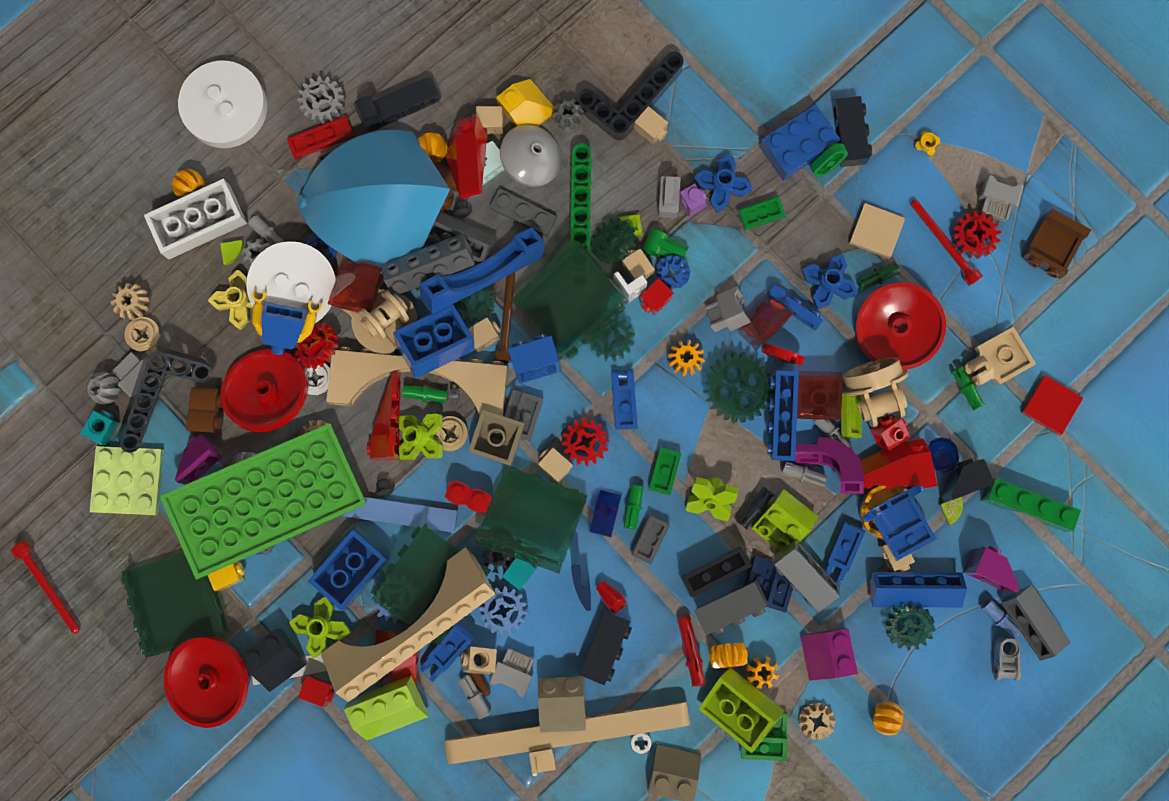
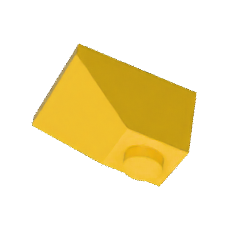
M531 79L512 84L496 97L497 105L502 106L503 113L515 127L520 125L539 127L554 114V106Z

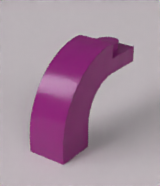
M818 437V444H796V464H821L829 466L840 477L841 494H864L862 463L850 447L837 440Z

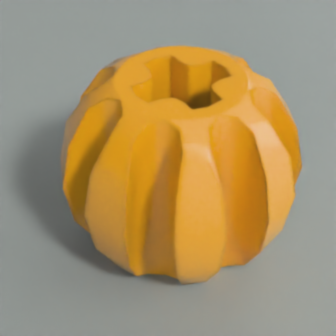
M429 132L422 134L418 138L420 146L425 150L433 164L439 163L445 158L448 147L445 139L440 134Z
M183 169L178 171L173 177L171 186L175 195L182 198L204 188L205 182L197 171Z
M765 655L762 662H760L758 656L753 658L752 660L755 662V665L750 666L748 664L746 671H752V675L747 676L749 683L756 680L755 687L758 689H762L764 683L767 689L773 687L771 679L774 678L778 681L780 675L774 674V670L779 669L777 663L774 662L769 665L771 657ZM761 667L768 670V673L764 674V678L758 675V671L762 669Z
M891 701L878 703L874 710L873 727L883 735L892 736L897 734L901 730L903 721L902 708Z

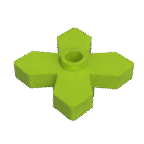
M426 414L421 423L412 415L399 417V429L403 432L404 440L399 446V459L415 460L421 451L428 459L443 457V445L433 438L443 428V416L441 414Z
M695 477L691 491L695 495L689 496L686 511L700 514L710 510L715 519L729 521L732 506L729 504L735 503L739 488L727 484L724 485L723 481L717 477H710L708 479Z
M323 597L314 604L313 617L299 614L289 622L295 633L308 634L309 640L306 649L312 658H317L327 649V637L341 641L351 634V630L345 621H331L335 606L326 597ZM320 623L323 627L322 631L318 630V625Z

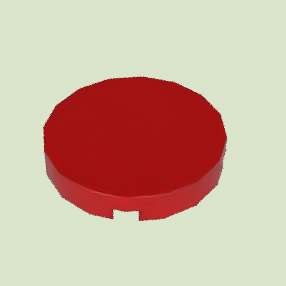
M763 344L761 350L765 355L771 354L775 359L794 365L798 364L801 366L805 360V357L769 344Z

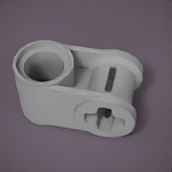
M1004 636L997 638L993 645L994 679L999 681L1001 678H1013L1015 681H1020L1019 643L1014 639ZM1009 642L1011 645L1010 651L1004 653L1003 645Z

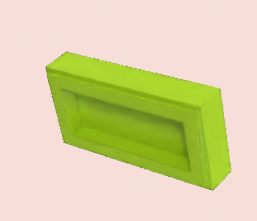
M841 393V432L844 438H862V417L857 402L861 401L860 395L846 396Z

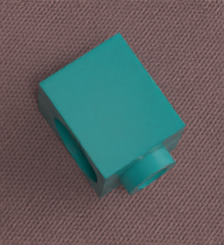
M93 410L80 434L98 444L107 446L120 423L113 420L115 416L105 410L101 413ZM103 421L105 427L99 432L98 425Z
M526 554L523 558L518 555L502 577L518 590H521L537 568L533 566L536 562Z

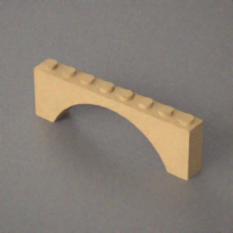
M339 347V350H333L335 355L331 357L326 402L330 405L352 407L366 389L377 381L391 376L393 371H398L399 373L411 371L403 356H395V352L374 354V352L368 349H361V352H352L351 348ZM458 358L429 372L446 378L463 389L474 402L479 415L482 410L504 416L508 367L504 366V362L491 361V364H482V360L469 359V362H461V359Z
M466 547L447 560L445 577L437 596L426 612L407 630L388 641L373 646L356 647L337 641L321 653L336 694L347 702L351 701L495 595L477 558Z

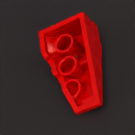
M924 438L902 442L891 451L885 449L860 460L864 473V488H871L873 485L886 486V489H893V486H907L908 490L918 485H922L923 488L937 486L931 452Z

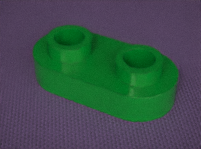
M833 143L829 145L827 150L813 161L811 170L815 177L829 174L847 157L848 152L844 144Z

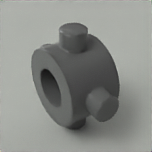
M452 385L449 392L450 401H453V404H456L460 397L457 385Z

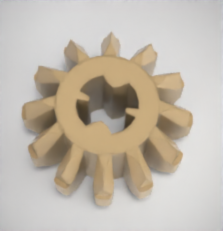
M126 283L125 288L118 286V294L112 293V296L116 299L110 301L111 305L115 306L113 311L116 314H120V317L123 319L128 317L130 320H134L136 315L143 317L141 311H147L148 307L145 304L150 302V299L145 297L147 291L141 289V286L138 284L132 286V284Z

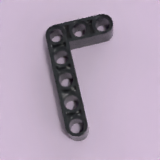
M669 52L619 111L591 89H582L578 93L577 105H581L583 108V115L615 140H623L634 129V122L648 106L652 108L681 74L684 62L683 56L678 52ZM676 62L679 66L671 67L669 63ZM661 77L665 82L657 83L655 79ZM649 93L652 97L644 99L641 95ZM587 98L590 99L592 102L588 105H585L581 101ZM630 109H636L638 113L636 115H631L627 111ZM604 111L608 113V116L601 118L598 116V113ZM620 124L623 125L625 129L622 131H617L614 129V126Z
M160 346L150 347L146 351L118 432V440L123 451L132 453L139 449L165 373L200 383L207 382L212 376V369L205 359ZM157 354L163 356L159 362L151 361L153 356ZM179 360L184 361V365L181 368H174L175 362ZM198 367H206L203 373H195ZM149 375L156 376L153 382L147 383L144 381ZM141 396L149 397L144 403L137 402ZM135 416L142 417L137 423L130 422ZM129 436L135 438L131 443L123 442Z

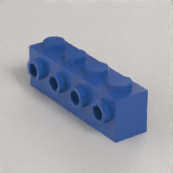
M775 371V376H771L770 389H774V398H770L769 411H773V420H769L768 433H772V442H768L767 455H771V460L795 461L799 371Z
M872 572L869 587L872 607L962 608L967 592L962 572Z

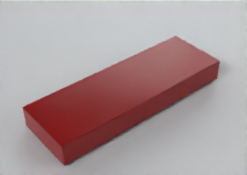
M343 116L287 138V142L294 159L297 160L355 136L347 117Z

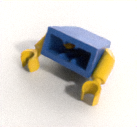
M255 289L252 292V298L255 300L252 311V324L257 333L262 336V342L272 346L271 352L273 354L282 355L285 348L294 349L296 343L304 341L312 333L317 318L315 313L321 309L320 302L317 309H311L312 299L309 300L307 303L309 313L306 314L307 310L269 302H264V305H262V301L266 299L267 293L263 290L262 299H258Z

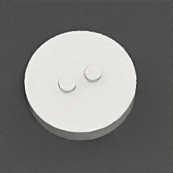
M214 61L200 66L187 77L179 93L178 109L184 125L199 141L216 148H231L249 141L261 129L267 114V98L263 87L247 68L231 61Z
M281 242L266 248L253 261L247 275V294L252 307L255 304V300L252 298V292L255 289L258 299H262L263 290L267 293V297L262 301V305H264V302L305 309L307 310L306 314L309 313L307 303L312 299L311 309H317L319 302L321 303L320 311L315 313L317 317L315 323L327 314L336 294V279L328 260L315 248L300 242Z

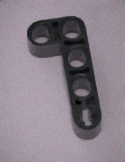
M427 77L375 101L370 96L361 97L353 105L365 131L372 132L440 101L441 95L433 78Z

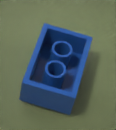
M814 105L764 137L759 147L780 178L785 181L811 164L827 150L829 145L839 143L840 138L817 105Z
M453 304L393 332L395 344L415 379L475 351L473 337Z
M546 334L534 337L532 342L525 344V341H520L512 344V348L508 349L519 384L561 372L552 336L547 337Z
M352 530L308 582L338 609L345 611L388 563L390 558L359 531Z

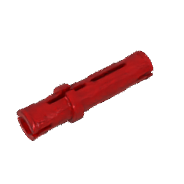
M691 617L680 618L677 620L687 660L685 666L689 669L692 687L705 685L706 681L702 670L703 660L699 657Z

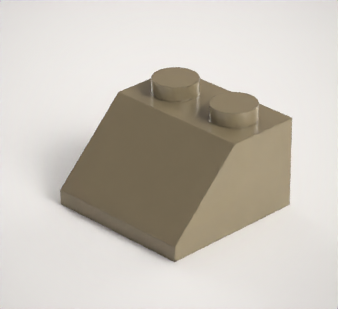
M482 410L468 452L512 466L525 423Z
M583 676L538 678L540 733L586 730V695Z
M657 744L647 789L648 794L679 801H694L699 779L701 754Z

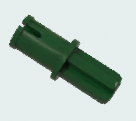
M894 261L880 269L875 268L874 272L857 280L858 287L864 291L876 284H883L885 280L895 275H899L901 271L898 264Z

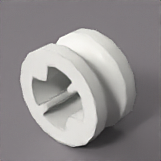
M648 734L633 735L631 738L632 749L640 754L646 753L651 747V739ZM640 736L643 737V740L648 741L647 745L644 744L645 748L640 749L639 745H635V740L638 741Z

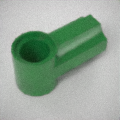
M651 229L642 250L656 257L675 255L684 259L689 246L668 238V235L662 231Z

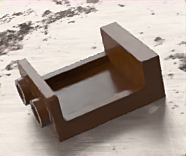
M1051 209L1042 219L1022 259L1026 260L1027 264L1034 268L1043 269L1048 276L1061 279L1067 275L1068 267L1082 241L1088 237L1091 229Z

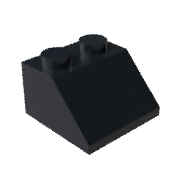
M976 457L956 463L958 468L951 470L940 500L941 503L952 501L995 484L985 459L976 460Z
M282 628L274 629L240 655L251 676L269 692L273 691L307 665Z

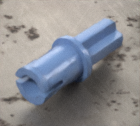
M988 599L981 606V609L995 621L994 625H999L1011 638L1015 639L1021 634L1014 621L1009 617V614L1004 612L992 599Z

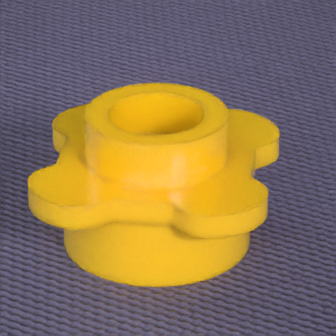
M923 131L920 134V140L915 144V148L923 150L927 155L931 156L935 153V147L940 143V138L933 133Z

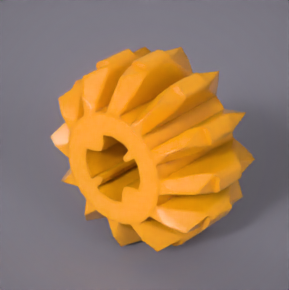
M689 339L686 342V346H684L681 340L678 341V347L672 345L671 350L674 353L668 354V358L673 359V361L669 362V367L676 365L674 373L677 374L681 369L682 377L686 376L687 371H689L691 376H694V369L697 371L702 369L698 363L705 362L704 358L698 357L704 351H696L699 344L695 343L691 347V340ZM684 354H689L688 358L691 357L692 359L685 363L683 362L684 359L680 357H683Z
M742 642L714 645L709 649L711 666L715 669L743 666L748 663V653L745 644Z

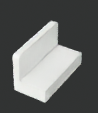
M618 271L614 273L613 283L627 303H630L646 291L647 281L643 275L627 285Z

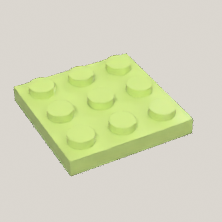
M96 446L90 512L158 515L164 450L139 448L135 452L128 453L123 451L121 447Z

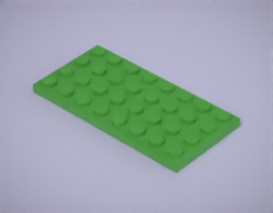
M330 423L159 496L196 580L366 505Z

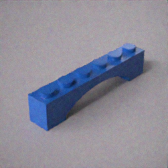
M531 227L515 235L508 245L482 263L448 276H440L438 274L420 283V299L431 314H434L543 258L544 241Z

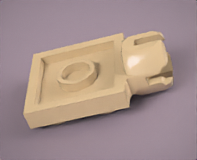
M1013 326L974 348L977 352V357L965 365V370L967 374L977 371L978 374L970 378L977 386L989 380L994 381L999 386L1036 365Z

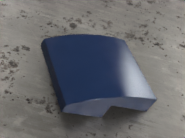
M752 556L750 562L752 567L748 569L743 586L757 580L769 603L767 607L786 613L793 591L789 580L785 575L781 576L776 571L774 562Z
M571 565L573 583L578 598L585 610L591 611L590 587L581 588V565Z

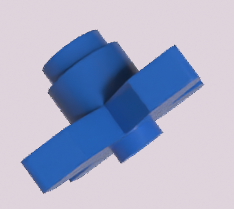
M730 154L718 161L716 173L703 170L694 177V181L699 188L714 191L710 204L716 213L728 207L729 194L742 198L753 189L747 178L735 177L736 162Z
M842 254L830 258L826 270L815 264L807 266L802 270L805 282L819 286L812 297L816 309L829 306L833 294L844 300L858 294L855 283L843 278V273L848 265Z

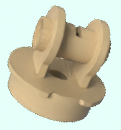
M383 289L376 291L374 296L368 298L361 306H357L353 310L351 323L354 335L362 346L375 353L389 354L399 350L395 344L393 332L417 321L418 317L415 307L407 297L402 294L392 295L390 290Z
M897 357L878 359L846 371L842 375L846 386L842 391L846 396L860 395L861 401L857 402L859 412L864 422L868 421L873 428L878 425L877 418L884 416L886 413L895 412L899 418L905 417L906 397L903 390L897 388L896 383L907 378L909 374L907 370L902 369ZM887 387V392L872 397L868 395V393Z

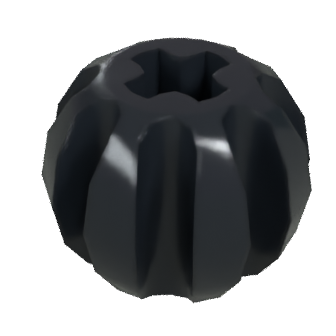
M498 540L496 548L493 542L487 544L491 549L490 552L483 551L482 557L489 558L488 562L483 564L487 569L493 564L494 569L492 573L499 574L500 566L506 572L509 568L507 561L513 562L515 560V556H508L509 552L514 550L512 546L509 545L506 549L503 548L505 541ZM502 551L504 560L495 562L494 553Z

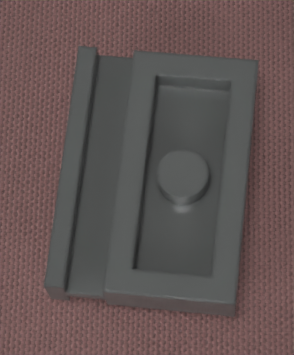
M513 390L504 417L525 423L521 439L531 441L543 399Z

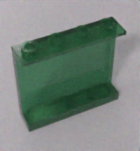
M571 241L511 299L516 307H522L547 337L552 336L554 346L561 354L558 357L559 360H570L579 353L578 348L583 344L587 345L594 339L593 334L598 330L605 329L610 324L609 319L614 315L618 316L626 309L624 305L629 302L579 241Z
M504 465L502 476L485 518L476 533L475 544L560 574L588 495H585L578 489L563 487L559 482H549L542 479L539 475L527 474L517 467H507Z
M426 523L422 527H416L410 536L413 538L409 546L403 545L397 554L400 557L397 563L393 564L391 562L384 572L387 577L382 583L378 581L371 590L373 596L370 600L409 627L426 612L437 596L445 577L447 560L460 552V550L427 528L428 525ZM483 565L481 568L487 577L491 569ZM453 626L432 640L431 643L439 646Z
M184 553L132 570L121 571L123 576L121 577V583L123 588L127 590L129 597L127 605L129 610L133 612L135 619L133 620V626L135 631L139 633L141 640L139 648L141 653L145 655V658L175 650L183 642L196 637H214L230 632L218 591L213 590L208 575L198 580L195 579Z

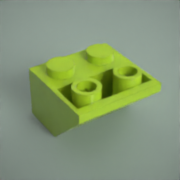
M783 489L751 529L780 551L795 539L799 543L811 531L819 517Z

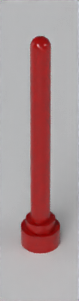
M916 199L912 200L910 203L911 207L964 272V281L970 287L983 277L982 273L978 269L976 270L974 267L971 268L920 202Z
M23 541L10 550L13 556L20 561L23 560L70 631L77 634L80 631L79 625L31 557L32 552L30 550L32 548L28 542Z

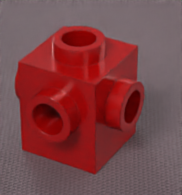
M892 414L881 417L876 427L869 428L877 446L891 451L910 437L906 429L908 425L905 420Z

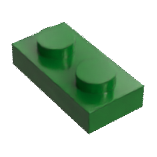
M660 447L649 491L667 496L671 495L682 453Z

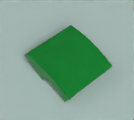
M787 712L782 714L753 753L741 745V759L787 761Z

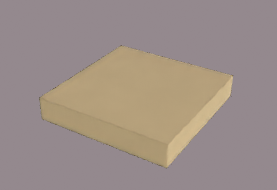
M864 203L849 244L890 259L905 218Z

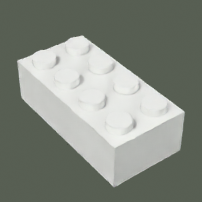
M224 179L144 215L160 253L167 259L174 258L247 224L231 186Z

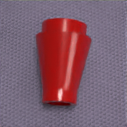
M606 580L596 587L609 612L612 611L616 614L628 603L625 600L626 597L608 584Z

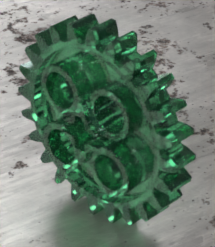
M736 352L731 353V358L728 354L723 355V360L720 358L715 360L718 366L713 364L709 366L713 372L705 373L710 378L708 381L703 382L704 385L708 386V389L704 390L703 393L710 395L705 401H712L713 404L709 409L717 408L716 416L724 414V421L731 417L732 423H736L738 418L741 423H745L746 417L749 421L754 420V415L757 417L762 415L760 409H768L764 403H769L770 398L767 396L774 393L773 390L769 389L770 381L767 379L772 374H765L764 371L767 365L760 367L761 359L753 361V354L747 358L745 352L740 353L739 358ZM730 368L736 370L737 375L735 379L729 375ZM750 376L756 380L755 387H751L748 382ZM721 379H724L725 381L729 382L730 384H725V383L721 382ZM740 383L739 387L745 390L738 391V388L732 385ZM722 388L728 390L729 395L727 399L721 396ZM747 391H752V392H754V393L756 394V396H753L752 394L748 393ZM742 396L748 399L746 408L741 405L740 400Z

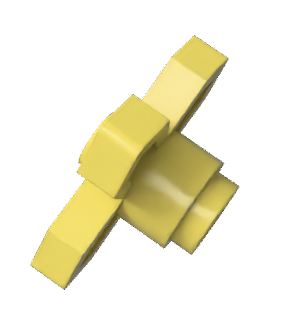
M236 270L228 278L230 287L225 292L216 291L208 301L219 311L230 309L229 321L239 330H242L250 321L248 308L253 307L247 294V277L239 270Z

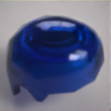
M944 437L930 441L928 448L931 452L934 470L940 473L953 470L958 464L960 457L957 445L951 439Z

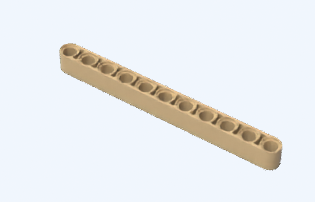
M687 701L587 716L585 731L540 733V724L451 738L444 740L447 764H455L679 728L690 725Z

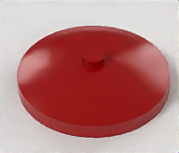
M908 282L890 283L873 291L861 305L856 320L857 338L861 348L872 361L897 357L902 369H913L933 358L943 344L946 334L945 313L939 301L927 289Z
M271 349L252 352L237 361L226 374L220 393L223 410L234 424L244 430L268 432L278 429L290 422L302 409L308 394V378L304 368L297 359L287 352H284L282 355L273 354Z
M200 636L183 642L172 652L165 666L164 689L170 706L182 720L196 727L213 728L230 721L241 711L248 696L249 677L242 657L233 646L217 637Z

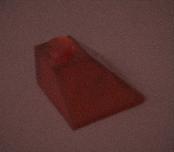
M361 261L342 264L330 294L328 305L359 313L364 308L370 313L373 310L384 279L382 267Z

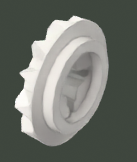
M324 363L323 367L318 365L314 372L313 368L308 369L302 366L308 379L313 377L315 372L318 376L324 377L318 380L317 387L313 381L308 380V394L318 396L327 392L330 368Z

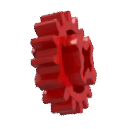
M974 211L971 216L966 213L963 219L960 218L956 222L958 226H955L952 231L957 234H954L952 239L958 241L954 245L955 248H962L960 254L966 251L968 252L967 258H971L975 254L976 259L982 257V254L987 257L990 251L996 250L997 247L994 244H998L1001 241L996 236L1000 235L1001 231L995 229L999 225L998 222H991L993 216L987 219L985 218V212L978 216L977 211ZM970 223V225L968 226L969 229L963 231L965 225ZM989 239L987 246L983 247L984 241Z
M318 322L313 327L312 333L295 346L298 349L294 353L298 357L297 361L306 368H313L314 370L318 365L323 367L325 360L330 362L329 356L335 355L333 349L338 347V344L335 342L339 339L335 335L336 331L326 323L320 324Z
M583 418L582 424L575 420L574 428L569 425L567 427L569 434L563 433V437L567 441L562 442V446L568 447L564 454L570 453L569 460L577 459L578 466L582 461L585 462L586 467H588L589 461L596 465L597 457L604 459L602 451L608 452V448L604 446V444L610 442L609 439H604L608 432L600 431L602 424L594 426L593 419L590 424L586 422L585 418ZM583 428L592 429L596 433H587ZM576 432L578 438L576 442H574L571 445V438L573 434ZM584 437L586 440H592L589 442L590 447L588 448L585 445L579 446ZM598 441H600V442H601L600 448H599V450L595 453V451H594V449H593V448H594V445H595V443H597ZM575 452H585L588 457L579 456Z

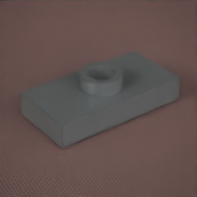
M650 515L631 555L652 564L670 524Z

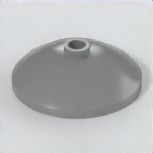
M517 126L505 135L500 145V160L503 168L513 180L524 186H544L551 182L560 171L562 163L560 148L552 135L538 126Z

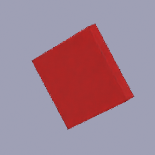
M1044 375L1021 413L1061 436L1082 402L1083 397Z

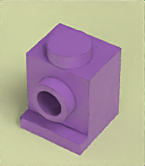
M696 184L680 192L679 201L689 217L708 207L704 191L701 188L698 189Z

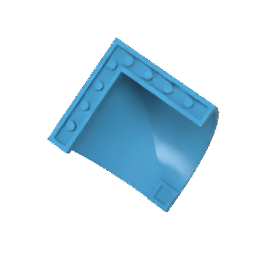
M381 130L349 140L326 156L315 168L302 194L298 196L297 207L308 226L326 244L354 262L383 274V264L422 249L450 188L425 150L420 146L413 132Z

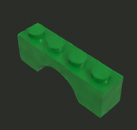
M996 478L993 479L995 484L985 487L981 499L983 502L1031 516L1040 520L1045 525L1063 532L1075 530L1081 512L1080 509Z

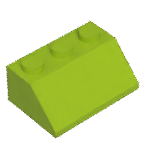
M731 667L719 678L698 708L751 753L755 751L785 712Z
M412 676L359 695L349 701L344 708L352 729L365 740L373 739L429 717Z

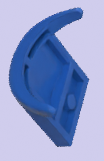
M922 485L915 486L896 495L863 516L865 523L870 520L873 521L896 561L937 539L913 499V496L924 491Z

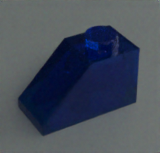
M600 490L589 533L611 538L622 495Z

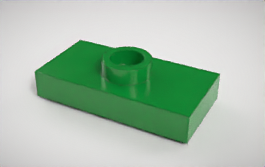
M779 196L738 210L744 231L786 217Z

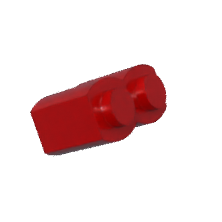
M451 481L445 493V498L448 501L459 506H467L469 509L480 514H488L494 500L485 491L471 489L466 484L458 481Z

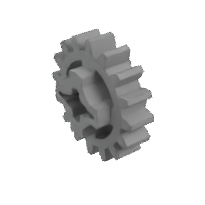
M318 76L316 82L310 78V85L303 83L305 90H299L298 93L302 98H298L297 101L301 105L299 107L301 112H305L304 115L307 119L311 117L314 123L320 119L321 123L325 124V119L328 118L330 121H333V115L340 116L338 109L344 110V106L340 102H344L345 98L342 95L341 87L338 88L336 81L331 83L329 77L323 81L321 76ZM330 90L334 93L335 99L330 96ZM308 101L312 104V110L308 106Z

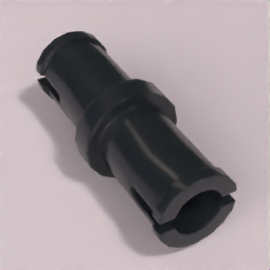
M763 486L753 501L747 503L748 507L736 522L747 530L758 514L761 515L763 513L762 509L774 494Z

